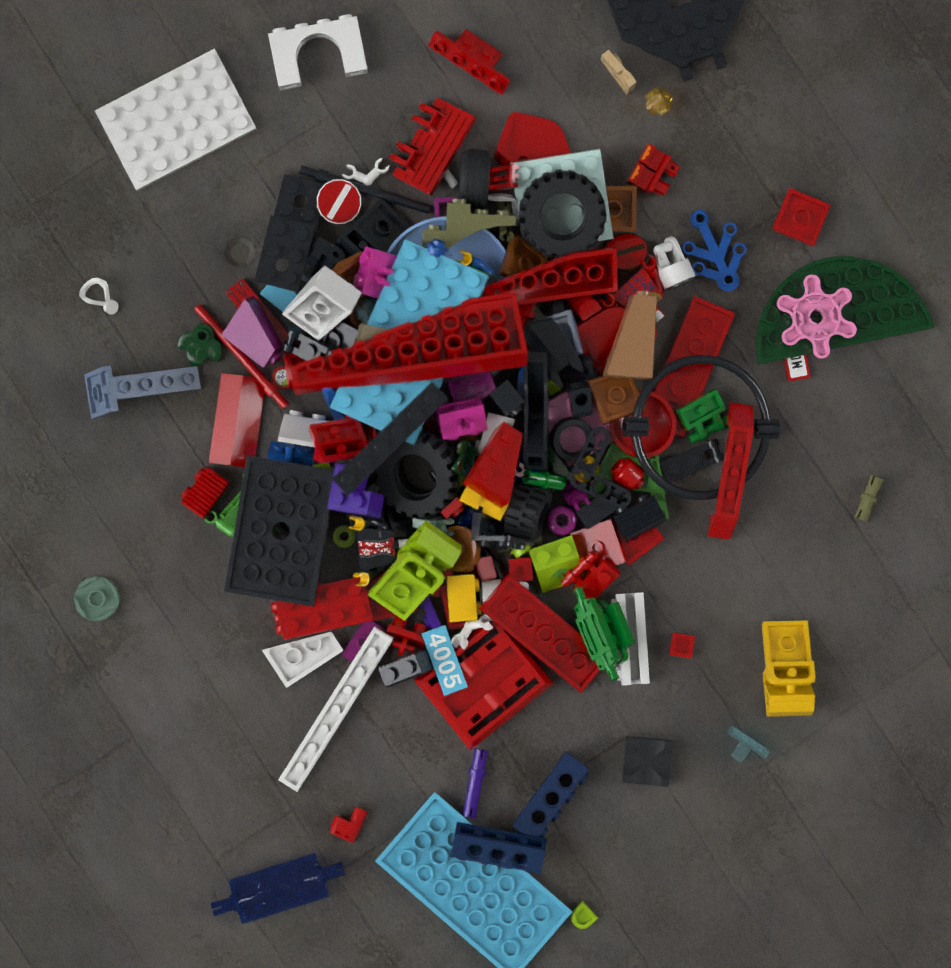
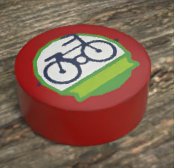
M285 366L276 368L272 373V381L280 389L288 388Z

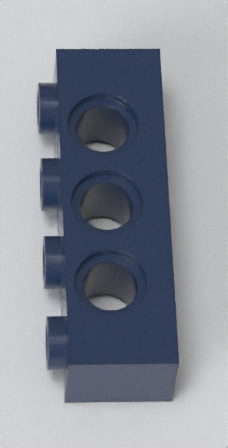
M565 752L512 823V826L522 834L543 838L548 832L546 828L551 820L555 822L562 811L559 808L564 802L568 804L574 797L575 792L573 790L576 785H582L588 778L589 774L586 773L588 767L568 752ZM566 773L572 776V782L568 786H563L559 783V778L562 774ZM549 792L558 794L559 798L555 804L546 802L545 798ZM541 810L545 813V818L542 822L533 821L532 814L535 811Z
M457 822L451 857L462 861H475L483 865L491 864L505 869H518L527 873L541 874L547 839Z

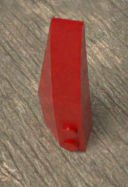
M617 248L567 254L486 285L483 290L484 297L516 292L518 305L616 292L618 291Z

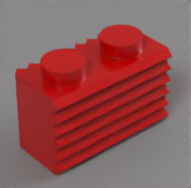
M209 466L205 469L201 468L194 477L197 481L192 488L187 486L180 496L183 498L181 503L202 519H205L231 483Z

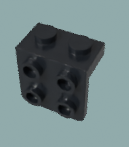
M473 513L471 540L480 542V546L494 547V549L507 550L508 547H512L515 550H526V546H533L534 541L507 536L504 528L505 518L502 517L499 521L484 513Z

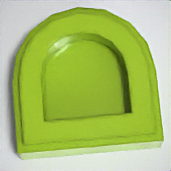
M583 901L571 913V921L579 929L588 928L598 919L596 914Z

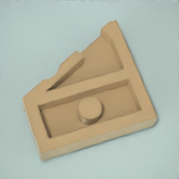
M609 50L603 53L600 60L626 95H628L635 89L637 83L635 78L624 68L621 59L616 53L612 54Z

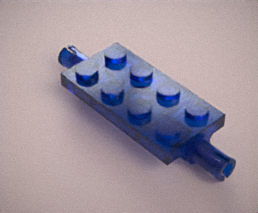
M315 852L229 879L228 882L232 894H230L229 898L211 902L212 909L218 908L213 911V914L216 917L217 915L234 910L238 913L241 924L327 898L329 897L326 887L327 881L346 876L345 869L335 871L343 868V863L341 861L322 868Z

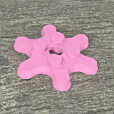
M808 275L803 281L805 292L801 298L795 299L789 295H782L777 300L779 310L790 314L792 317V325L782 333V341L790 346L796 344L800 339H808L813 344L814 355L819 359H823L830 353L829 339L831 336L838 334L845 338H852L856 334V325L845 320L841 315L842 307L851 301L852 294L847 288H840L834 294H825L821 290L820 279L816 275ZM813 311H818L822 315V320L818 324L814 323L810 318V314Z

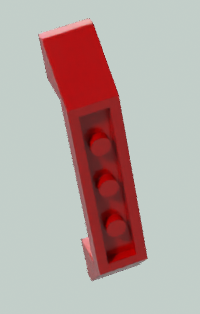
M730 402L726 423L730 427L715 513L710 515L707 532L709 537L730 540L739 517L754 431L753 406Z

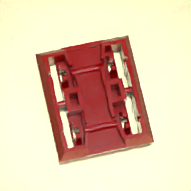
M489 621V623L499 633L469 657L465 655L464 651L491 630L475 629L467 638L468 646L464 650L460 645L457 648L453 647L456 656H460L463 660L459 665L467 688L444 696L439 681L432 687L427 682L436 675L435 669L413 679L469 750H472L553 684L525 647L494 621ZM491 642L493 645H496L490 651H488L490 649V647L487 645L488 643ZM533 678L539 681L509 707L505 705L504 702ZM519 679L525 682L522 686L517 682ZM497 707H501L503 711L490 720L483 728H480L472 736L467 732ZM477 715L479 718L482 717L476 723H474L475 719L473 718V716Z

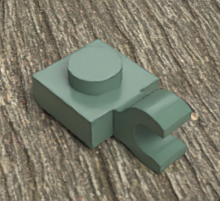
M429 515L427 518H419L418 516L413 518L412 527L419 528L427 520L448 536L454 535L453 531H448L446 525L454 523V520L451 518L444 519V517Z

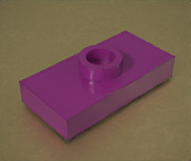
M373 621L363 623L341 655L353 662L373 628L376 626L382 631H385V629Z

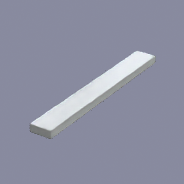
M376 626L373 628L278 779L280 782L298 792L394 639Z

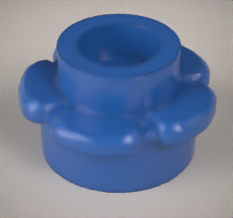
M434 238L433 241L427 242V252L433 256H444L445 252L449 251L445 247L446 242Z

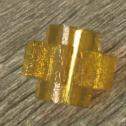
M655 87L645 95V98L648 100L645 103V107L653 115L659 114L663 116L673 107L670 104L672 96L664 88L658 90Z

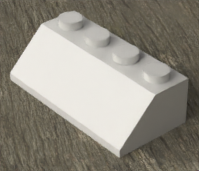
M290 410L289 414H284L278 441L315 447L309 433V425L329 421H326V416L312 414V418L303 417V412Z

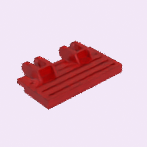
M436 98L432 106L434 108L420 103L418 107L424 113L433 116L430 122L418 115H413L411 119L429 130L426 132L419 128L410 143L412 147L418 150L398 141L396 147L402 152L410 154L408 160L406 161L392 153L389 157L393 162L406 168V171L397 167L392 174L394 177L431 197L476 121L473 115L439 98Z

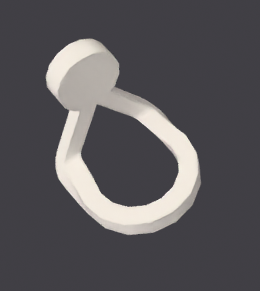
M489 194L488 200L511 201L512 215L516 216L515 226H518L516 198L511 194Z
M92 278L80 289L79 296L86 303L103 306L104 311L110 315L118 311V303L110 299L108 284L103 279ZM94 284H99L104 289L105 302L86 297L85 294L88 288Z

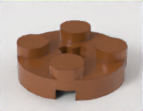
M465 526L447 528L448 531L454 532V535L449 537L462 545L461 554L454 566L449 568V570L462 572L477 565L480 561L481 546L480 542L471 540L472 529Z

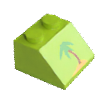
M572 535L528 551L542 593L562 587L561 580L565 577V573L569 569H573L580 559Z

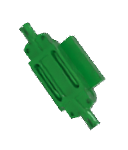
M578 587L573 590L578 600V604L574 608L578 617L575 621L591 660L596 661L599 670L607 671L611 682L616 681L620 677L615 666L621 665L628 660L629 654L627 649L636 643L619 602H613L608 605L605 601H596L595 598L587 599L583 587Z

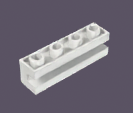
M643 592L615 594V599H611V603L619 602L636 642L627 649L629 654L628 660L621 664L620 667H616L620 677L617 681H621V685L650 684Z

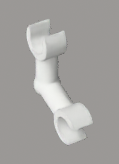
M380 158L375 162V168L365 175L356 171L354 166L346 165L348 169L353 170V174L351 176L342 174L345 179H354L369 186L380 174H386L390 166L388 165L384 170L379 169L378 165L383 161Z
M484 614L480 619L466 621L460 634L452 638V645L455 648L460 645L464 650L468 646L467 638L474 629L483 628L486 631L491 630L493 627L489 621L493 620Z

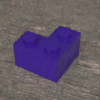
M335 464V469H334V475H333V477H334L345 465H343V464ZM367 478L349 496L332 480L327 509L341 513L380 518L384 496L365 491Z

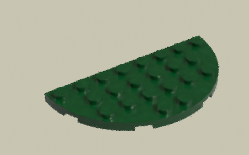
M854 256L828 257L809 263L792 273L769 297L757 327V364L760 365L813 354V344L808 339H800L796 344L790 346L783 343L782 333L791 327L792 317L777 307V300L782 295H789L795 299H799L804 295L803 281L808 275H816L820 279V287L825 294H834L840 288H847L852 294L851 301L842 307L841 315L845 320L856 325V334L852 338H845L838 334L831 336L829 339L830 350L933 329L934 325L924 301L922 302L914 287L893 269L876 261L855 258ZM813 311L810 314V318L814 323L818 324L822 320V315L818 311Z

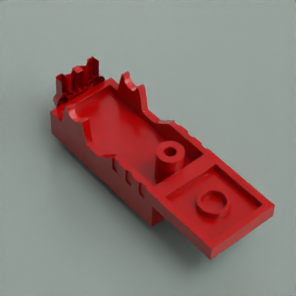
M386 572L369 581L366 586H356L361 580L360 577L319 585L315 607L275 600L270 605L272 613L275 615L277 635H282L283 640L397 616L368 596L370 589Z

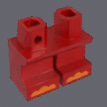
M648 143L627 184L637 186V189L649 195L653 192L664 197L670 185L660 180L661 175L665 173L674 178L680 166L670 160L672 156L664 154Z

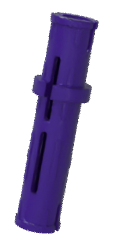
M474 748L472 767L468 771L470 777L462 813L464 817L476 818L483 776H486L487 772L484 770L488 750Z

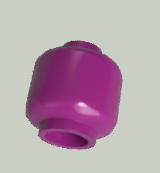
M566 506L555 507L547 516L548 528L556 535L563 536L569 534L576 526L575 513Z

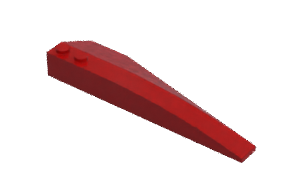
M516 292L471 298L462 301L461 305L453 308L452 306L444 308L440 313L432 316L430 314L423 316L419 321L407 322L378 333L369 340L357 341L351 347L343 350L341 348L334 350L330 355L318 356L292 366L295 389L395 384L527 366V348Z

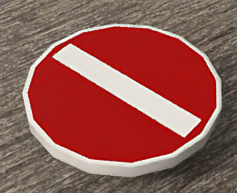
M335 179L325 183L319 190L316 198L320 215L328 222L334 224H345L353 220L361 207V196L358 189L351 182L343 179Z

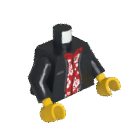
M352 515L350 519L356 522L354 526H349V529L355 530L358 568L360 571H363L354 573L353 577L361 578L356 586H366L369 581L379 577L392 566V563L396 561L395 551H398L408 539L407 536L394 538L392 527H389L387 522L379 518Z

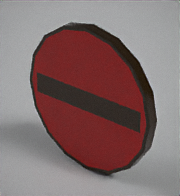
M619 234L613 237L605 246V248H617V270L623 272L633 271L641 267L640 259L642 258L645 262L649 254L647 243L637 234Z

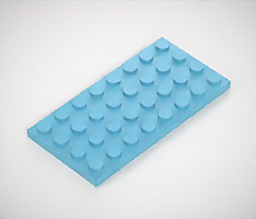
M405 239L392 267L393 274H389L387 282H390L389 287H383L367 325L389 330L407 322L419 321L421 317L428 314L432 316L440 313L442 309L449 306L453 308L461 305L462 301L481 297L489 275L443 255L440 257L433 256L427 252L428 249ZM444 378L338 388L330 408L382 430L429 383L433 382L440 389ZM423 424L405 441L414 445Z
M434 792L375 862L497 968H525L568 918L572 910L531 874L523 870L505 869L501 866L483 865L479 862L462 861L451 857L457 822L472 823Z

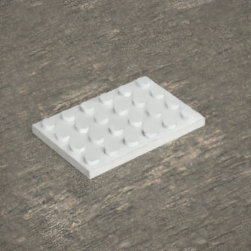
M215 49L95 110L136 191L256 130Z

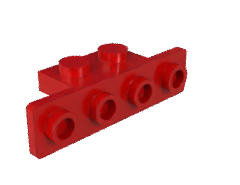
M467 29L463 31L455 42L437 30L434 32L428 44L430 48L489 86L492 90L501 95L504 94L511 80L494 69L503 53Z

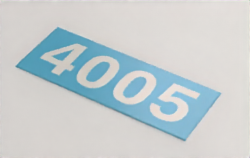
M444 625L422 633L444 696L467 688L446 626Z

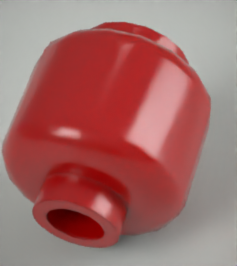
M620 458L611 468L612 481L628 491L638 490L645 481L643 478L644 469L631 458Z

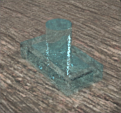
M732 725L726 731V733L740 742L731 754V757L741 764L751 750L764 759L771 752Z

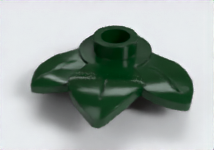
M205 323L198 324L191 332H186L179 338L177 347L181 350H187V358L192 367L201 365L206 358L219 362L222 355V347L220 342L214 338V330L210 325ZM199 332H205L207 337L205 339H201L199 337Z
M462 441L458 444L460 456L452 466V470L459 474L458 486L464 485V480L479 456L478 449L471 447L468 441Z

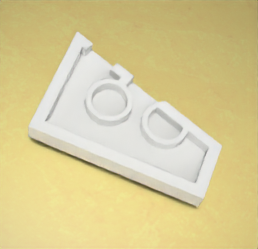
M331 631L262 651L287 688L344 650Z

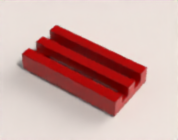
M510 164L490 168L489 191L496 192L518 188V183L514 182L515 179H519V174H515V170H519V165ZM509 172V175L494 177V174ZM508 181V183L493 185V183Z

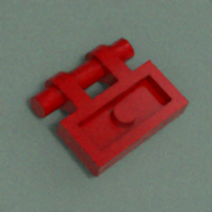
M591 551L587 556L583 555L579 559V563L565 573L561 584L567 588L571 583H576L573 586V590L583 587L587 599H596L620 576V570L604 558L595 563L594 561L598 556L595 552ZM585 569L590 570L584 576L580 575Z

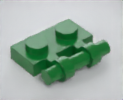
M712 389L676 409L684 429L690 430L694 428L695 433L688 436L692 444L697 441L702 442L708 438L709 434L715 431L723 430L728 415L723 417L719 415L726 408L717 389ZM711 418L712 423L703 427L702 422Z

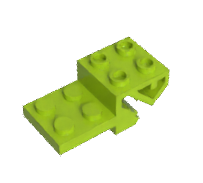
M425 520L398 550L397 560L370 589L368 596L405 621L428 594H433L443 583L445 577L441 571L454 566L461 554L462 545Z

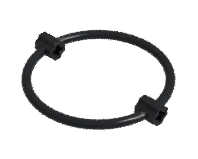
M693 355L677 359L653 375L638 396L633 415L624 416L622 430L623 436H632L634 450L639 463L658 486L681 498L710 500L717 498L719 488L709 491H691L675 486L657 473L644 452L641 436H648L650 423L648 417H642V412L655 386L673 371L694 364H710L725 368L736 374L747 384L757 400L762 419H755L754 438L761 439L753 461L747 468L744 484L760 467L768 450L770 439L779 438L781 426L779 420L771 419L769 407L761 388L743 368L721 357Z

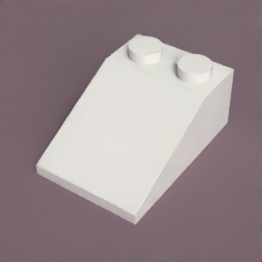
M324 266L311 278L283 311L282 315L319 341L352 312L361 292L354 288L352 284L339 277L334 271Z

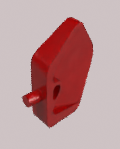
M513 112L505 123L494 152V159L501 166L510 165L512 162L568 154L571 151L564 133L558 124L549 119Z
M614 306L606 308L585 321L576 324L584 352L582 355H592L594 360L593 366L598 369L600 375H603L624 315L625 308ZM655 325V339H654V343H655V340H656V337H657V328H656V325Z

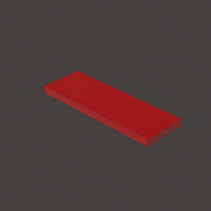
M693 296L664 366L687 356H718L735 313ZM694 364L679 368L664 377L656 385L654 393L662 396L674 411L676 417L675 435L684 438L687 431L684 429L676 409L702 395L714 365Z
M510 574L504 577L479 608L580 693L584 691L600 671L596 661L591 660L582 635Z

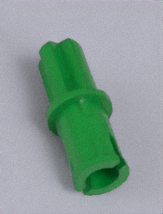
M525 470L523 472V475L531 477H522L523 484L540 486L541 489L563 490L566 487V479L562 476L551 475L547 471L540 473Z

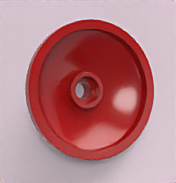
M654 392L650 393L645 403L646 409L642 412V417H648L650 423L648 436H641L647 458L656 456L667 449L676 433V417L672 407L662 396ZM624 418L609 423L610 435L617 447L624 453L637 458L632 436H623L622 422Z

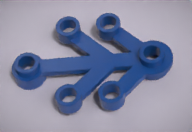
M696 210L690 217V223L694 228L700 230L709 251L696 247L693 242L687 241L682 246V252L687 256L694 255L715 263L718 271L705 268L702 262H695L692 268L696 276L702 275L717 281L718 287L723 291H733L739 285V275L736 273L741 257L746 253V246L742 243L734 245L732 248L733 257L727 268L724 257L732 236L737 232L736 225L734 223L725 224L723 236L718 247L707 225L709 221L708 214L703 210ZM702 215L704 221L701 223L697 222L696 216ZM727 226H732L734 228V232L732 234L726 232ZM688 244L693 247V251L686 252L685 246ZM737 246L743 248L742 254L736 253L735 248ZM696 265L702 267L701 273L695 272L694 267ZM726 276L732 278L731 284L725 283L724 278Z

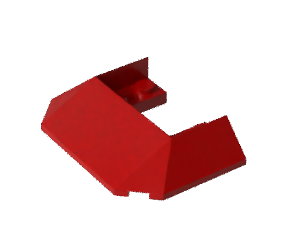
M295 354L284 355L288 389L294 388L296 395L322 391V388L295 389L292 366L306 360ZM343 414L345 419L310 424L309 433L315 446L313 460L327 463L354 458L381 430Z

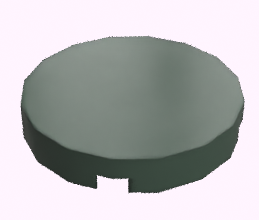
M94 576L87 578L76 589L74 595L76 610L82 617L90 621L106 620L115 614L119 607L120 595L118 588L105 577Z

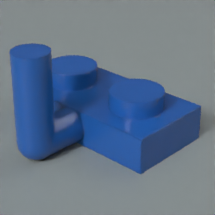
M271 441L267 459L295 464L304 462L305 465L312 466L315 447Z

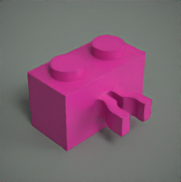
M365 246V250L360 256L358 273L353 279L354 288L359 290L361 294L379 298L383 287H389L390 282H387L389 274H393L392 267L397 256Z
M479 396L443 404L435 411L439 432L443 440H455L462 435H477L484 430H488L484 406Z

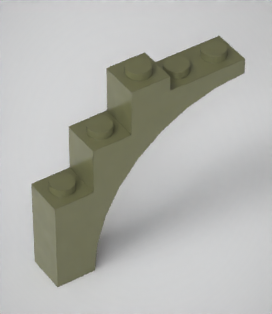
M452 199V203H447L446 229L441 230V226L428 225V229H423L422 247L427 249V242L433 241L436 238L446 242L445 247L449 249L463 238L480 230L496 226H515L516 216H511V211H497V215H488V210L475 209L474 214H471V204H466V199Z

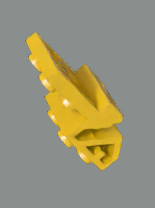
M808 620L763 622L762 634L766 666L763 672L766 716L812 715L815 705V693L811 683L815 682V667L811 657Z

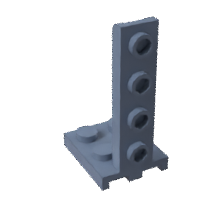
M104 366L84 375L91 419L101 418L119 411L117 400L201 389L197 366L116 377L112 375L111 366Z

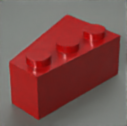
M504 421L493 430L463 482L465 486L500 509L510 503L522 433Z

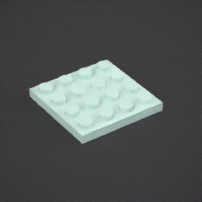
M600 148L510 163L519 165V170H515V174H519V179H515L514 182L518 183V188H514L518 216L523 193L526 188H529L535 178L538 179L542 174L555 172L557 169H562V171L573 170L580 175H585L591 182L593 181L605 202L607 218L604 232L599 236L598 241L613 239ZM558 193L546 200L541 210V219L544 226L550 232L557 235H568L575 232L582 224L584 218V209L581 202L575 196L567 193ZM521 229L522 238L526 240V238L524 237V233Z

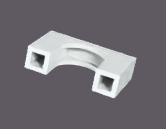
M351 14L342 15L339 17V20L335 21L322 19L318 20L317 24L309 26L308 23H301L295 25L294 29L286 30L284 27L272 30L273 33L268 34L280 91L302 86L297 57L301 47L307 41L314 38H325L337 45L342 55L346 77L368 73L357 16L352 17Z

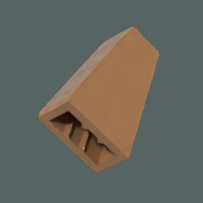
M637 291V294L630 296L608 357L603 377L649 380L653 377L657 296H651L649 291Z

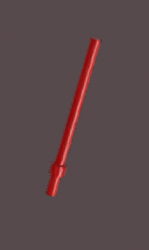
M201 304L197 305L194 311L206 324L212 327L219 339L262 385L263 391L269 398L272 397L282 409L288 407L290 403L279 392V387L274 382L271 383L244 352L221 335L224 329Z

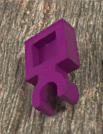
M571 482L566 483V487L563 490H559L568 505L572 504L576 511L580 510L579 504L582 502H586L588 505L591 503L587 496L588 493L575 488Z

